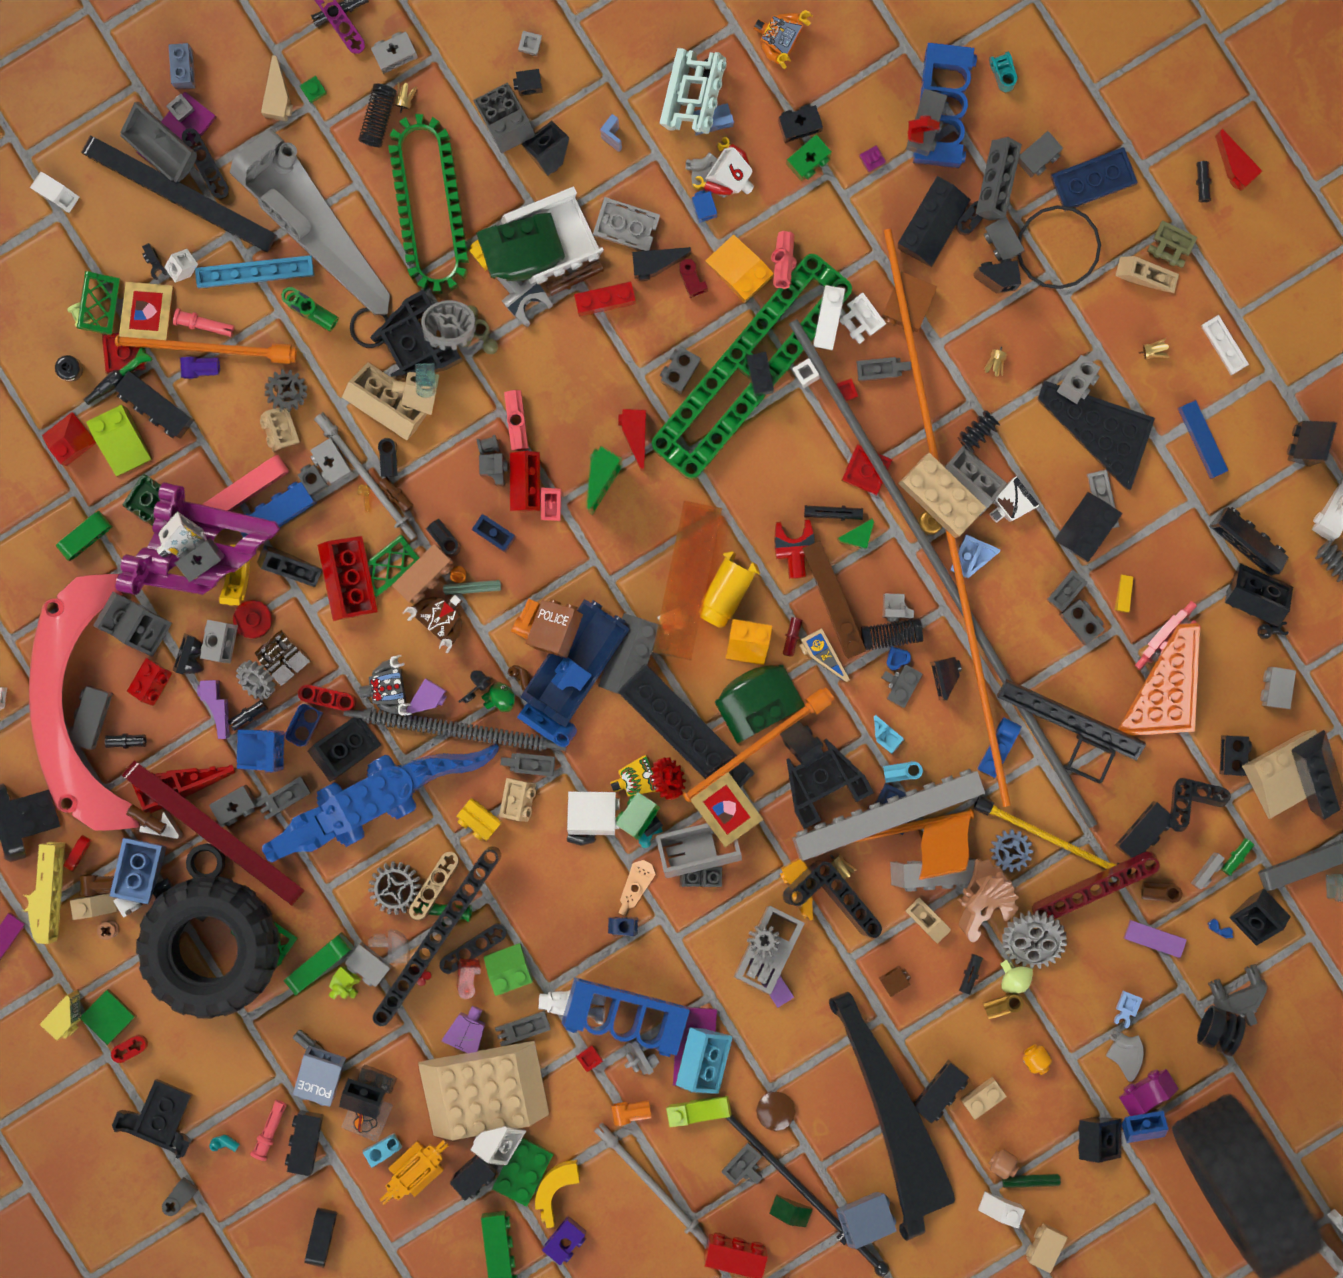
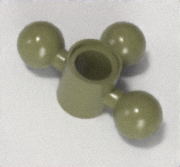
M468 305L474 314L476 328L479 325L486 327V331L483 334H477L475 331L474 337L484 341L483 350L487 354L496 353L498 343L496 340L489 338L490 328L487 322L477 318L479 312L475 306ZM472 340L467 341V345L463 347H468L471 344Z

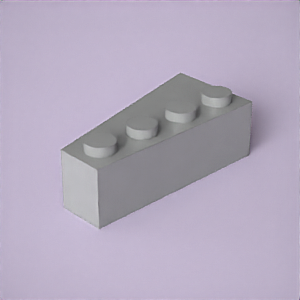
M968 859L966 871L919 880L922 861H907V864L897 861L890 862L891 885L905 888V891H917V887H923V890H935V886H942V889H951L957 884H960V887H968L972 879L976 859Z

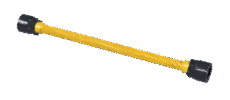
M979 795L974 804V810L987 816L988 814L996 815L1008 822L1010 821V823L1012 822V824L1026 831L1028 830L1032 834H1037V836L1053 844L1055 843V845L1057 844V846L1073 852V854L1082 856V858L1098 866L1100 865L1104 869L1120 864L1118 862L1114 864L1106 860L1104 861V859L1095 857V855L1079 847L1077 848V846L1052 834L1050 835V833L1034 825L1032 826L1030 823H1025V821L998 809L993 801ZM1129 869L1127 874H1131L1132 869Z

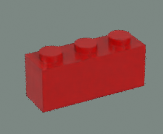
M632 282L574 294L579 317L636 304Z
M510 452V511H540V452Z

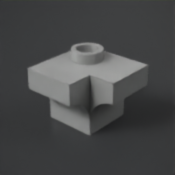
M883 594L882 617L887 618V621L898 622L899 618H914V610L909 609L905 605V594Z

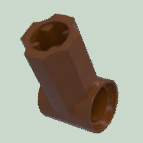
M80 875L81 896H92L100 893L110 894L114 876Z
M1142 883V899L1176 903L1182 898L1181 888L1173 883ZM1176 888V896L1169 898L1167 894L1169 889Z

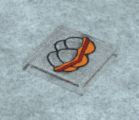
M383 1101L377 1119L348 1110L341 1127L378 1142L393 1105Z

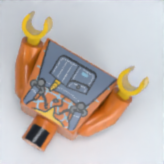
M809 11L773 15L769 24L760 19L757 20L753 30L763 34L760 39L761 49L769 61L780 64L783 69L787 67L784 62L787 60L791 62L789 54L802 31L803 24L801 23L803 22L807 26L811 24L809 20H806L808 17H813Z

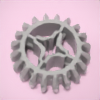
M393 861L391 862V868L385 863V871L378 867L377 871L380 875L373 873L372 877L376 881H369V884L374 885V887L369 888L368 891L375 892L370 899H378L374 905L378 906L381 903L380 911L388 907L387 914H391L392 909H394L395 915H398L399 908H401L403 913L407 912L406 906L410 908L411 901L413 902L416 898L414 895L417 896L420 892L416 891V889L422 887V884L415 883L420 880V877L413 878L412 876L416 873V870L409 873L410 865L403 869V862H400L398 867H396V863ZM392 872L401 873L408 880L398 881ZM387 875L388 887L380 891V882ZM392 883L395 886L404 884L398 889L399 893H396L395 890L388 891L393 886ZM410 885V895L404 902L402 890ZM392 895L398 904L388 902L383 896Z

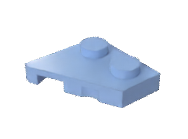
M965 535L958 550L963 577L969 578L997 555L1000 549ZM953 564L950 569L952 572H954Z

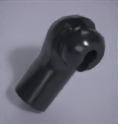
M568 834L567 842L583 846L594 843L596 835L580 836Z

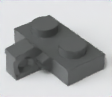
M904 665L901 673L896 672L895 675L885 671L881 678L890 683L888 687L891 689L887 699L905 708L923 674L908 665Z
M747 1142L721 1172L735 1186L742 1178L747 1180L749 1177L758 1184L763 1176L756 1171L758 1168L756 1163L761 1159L762 1155Z

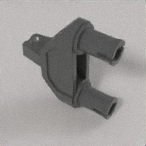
M1256 964L1250 965V968L1248 966L1244 968L1250 980V986L1229 995L1225 994L1220 979H1215L1214 982L1210 981L1208 983L1215 998L1213 1000L1214 1006L1244 1017L1249 1026L1257 1024L1254 1013L1257 1012V1008L1260 1006L1268 988L1266 981L1261 979Z

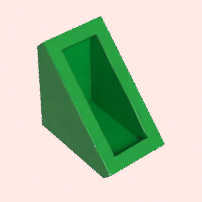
M873 519L837 538L838 542L866 550L874 525Z

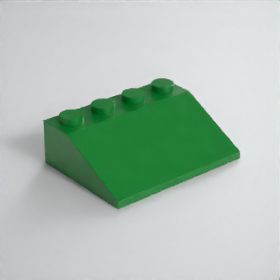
M600 446L599 450L595 448L590 456L591 463L586 508L591 515L594 514L623 467L622 459Z

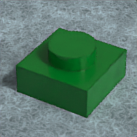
M316 75L299 85L311 104L327 94Z

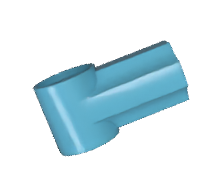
M916 761L883 766L886 783L918 779L923 773L922 766ZM911 765L918 766L919 772L916 775L908 773V768Z

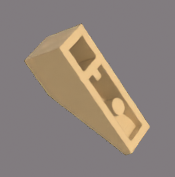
M272 55L261 113L265 118L287 122L288 116L291 117L293 105H291L280 61L277 56Z
M1136 256L1120 257L1115 276L1132 283L1174 293L1179 274Z

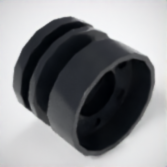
M1212 1005L1207 1009L1201 1020L1197 1033V1043L1209 1049L1216 1046V1050L1219 1053L1224 1052L1225 1055L1231 1057L1236 1053L1241 1044L1246 1020L1241 1016L1236 1017L1233 1013L1227 1016L1225 1010Z

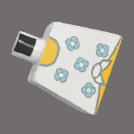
M177 512L159 532L162 545L157 549V552L162 558H166L170 553L178 557L187 549L191 552L195 549L194 544L202 538L205 541L207 540L204 530Z

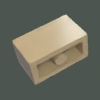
M991 1077L960 1100L972 1117L977 1119L1007 1096L994 1078Z
M1043 1223L1034 1234L1035 1240L1033 1245L1030 1244L1027 1248L1026 1259L1030 1264L1051 1273L1067 1240V1236L1065 1233Z

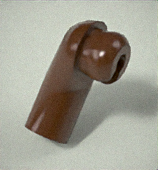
M513 665L508 669V675L520 680L522 690H525L530 683L528 671L518 665Z

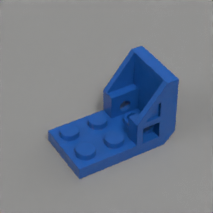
M238 729L237 769L265 770V772L284 770L285 731Z

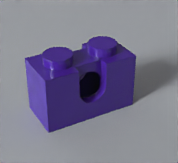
M567 1216L543 1245L542 1251L559 1265L563 1262L567 1263L574 1254L571 1251L575 1246L579 1248L585 1242L586 1230ZM567 1238L571 1241V1244L564 1246L561 1240Z

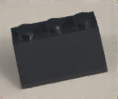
M1087 492L1054 540L1085 562H1089L1123 513L1102 499Z
M1240 563L1227 590L1225 603L1279 627L1290 612L1293 587Z

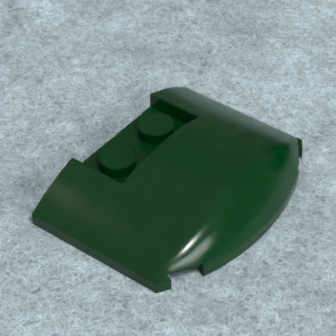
M551 213L535 214L525 219L498 226L494 225L476 233L490 277L493 279L499 277L506 279V281L529 280L534 275L554 268L560 260L565 258Z
M767 665L743 673L730 682L715 701L737 744L805 707L783 665Z

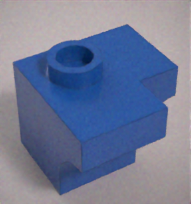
M567 657L563 658L554 670L557 674L551 682L561 690L568 686H573L581 691L592 675Z

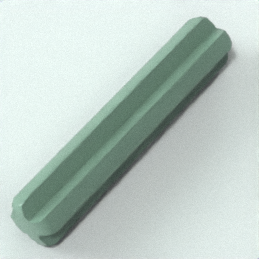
M499 580L445 584L443 586L445 595L501 590V582Z

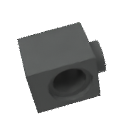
M309 464L300 469L301 473L298 474V477L309 495L314 496L329 487L317 466ZM311 474H316L317 476L314 484L308 483V477Z

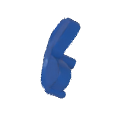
M1212 919L1207 923L1208 928L1220 936L1233 938L1232 928L1219 929V923L1216 919Z

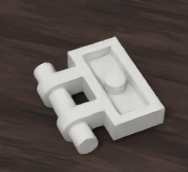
M864 293L847 304L851 310L848 314L843 309L840 312L839 321L850 331L849 335L852 339L855 338L859 344L865 340L861 334L863 331H866L871 336L886 325ZM854 316L861 324L858 328L851 321Z

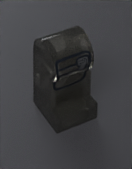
M364 1064L357 1081L385 1090V1093L391 1094L397 1077Z

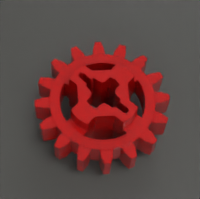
M664 757L654 762V767L651 768L653 774L650 777L654 779L652 785H655L656 792L660 791V797H665L666 800H673L683 795L682 790L685 789L683 783L686 780L682 778L684 772H681L680 765H676V760L671 761V757Z

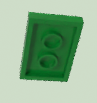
M523 1137L507 1165L503 1166L492 1190L527 1207L554 1153Z

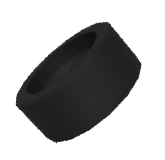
M209 843L194 847L186 859V868L193 878L203 876L218 877L223 872L226 864L224 854ZM202 851L212 852L217 858V866L209 874L200 873L194 864L195 857Z

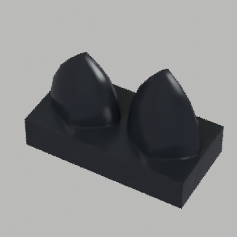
M184 633L173 667L174 672L183 675L184 673L195 674L203 671L201 664L194 658L189 657V655L201 653L203 643L200 640Z

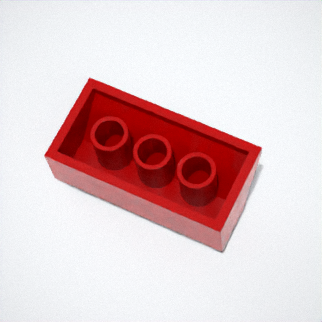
M357 536L331 540L318 544L333 621L377 613L378 610L363 537Z

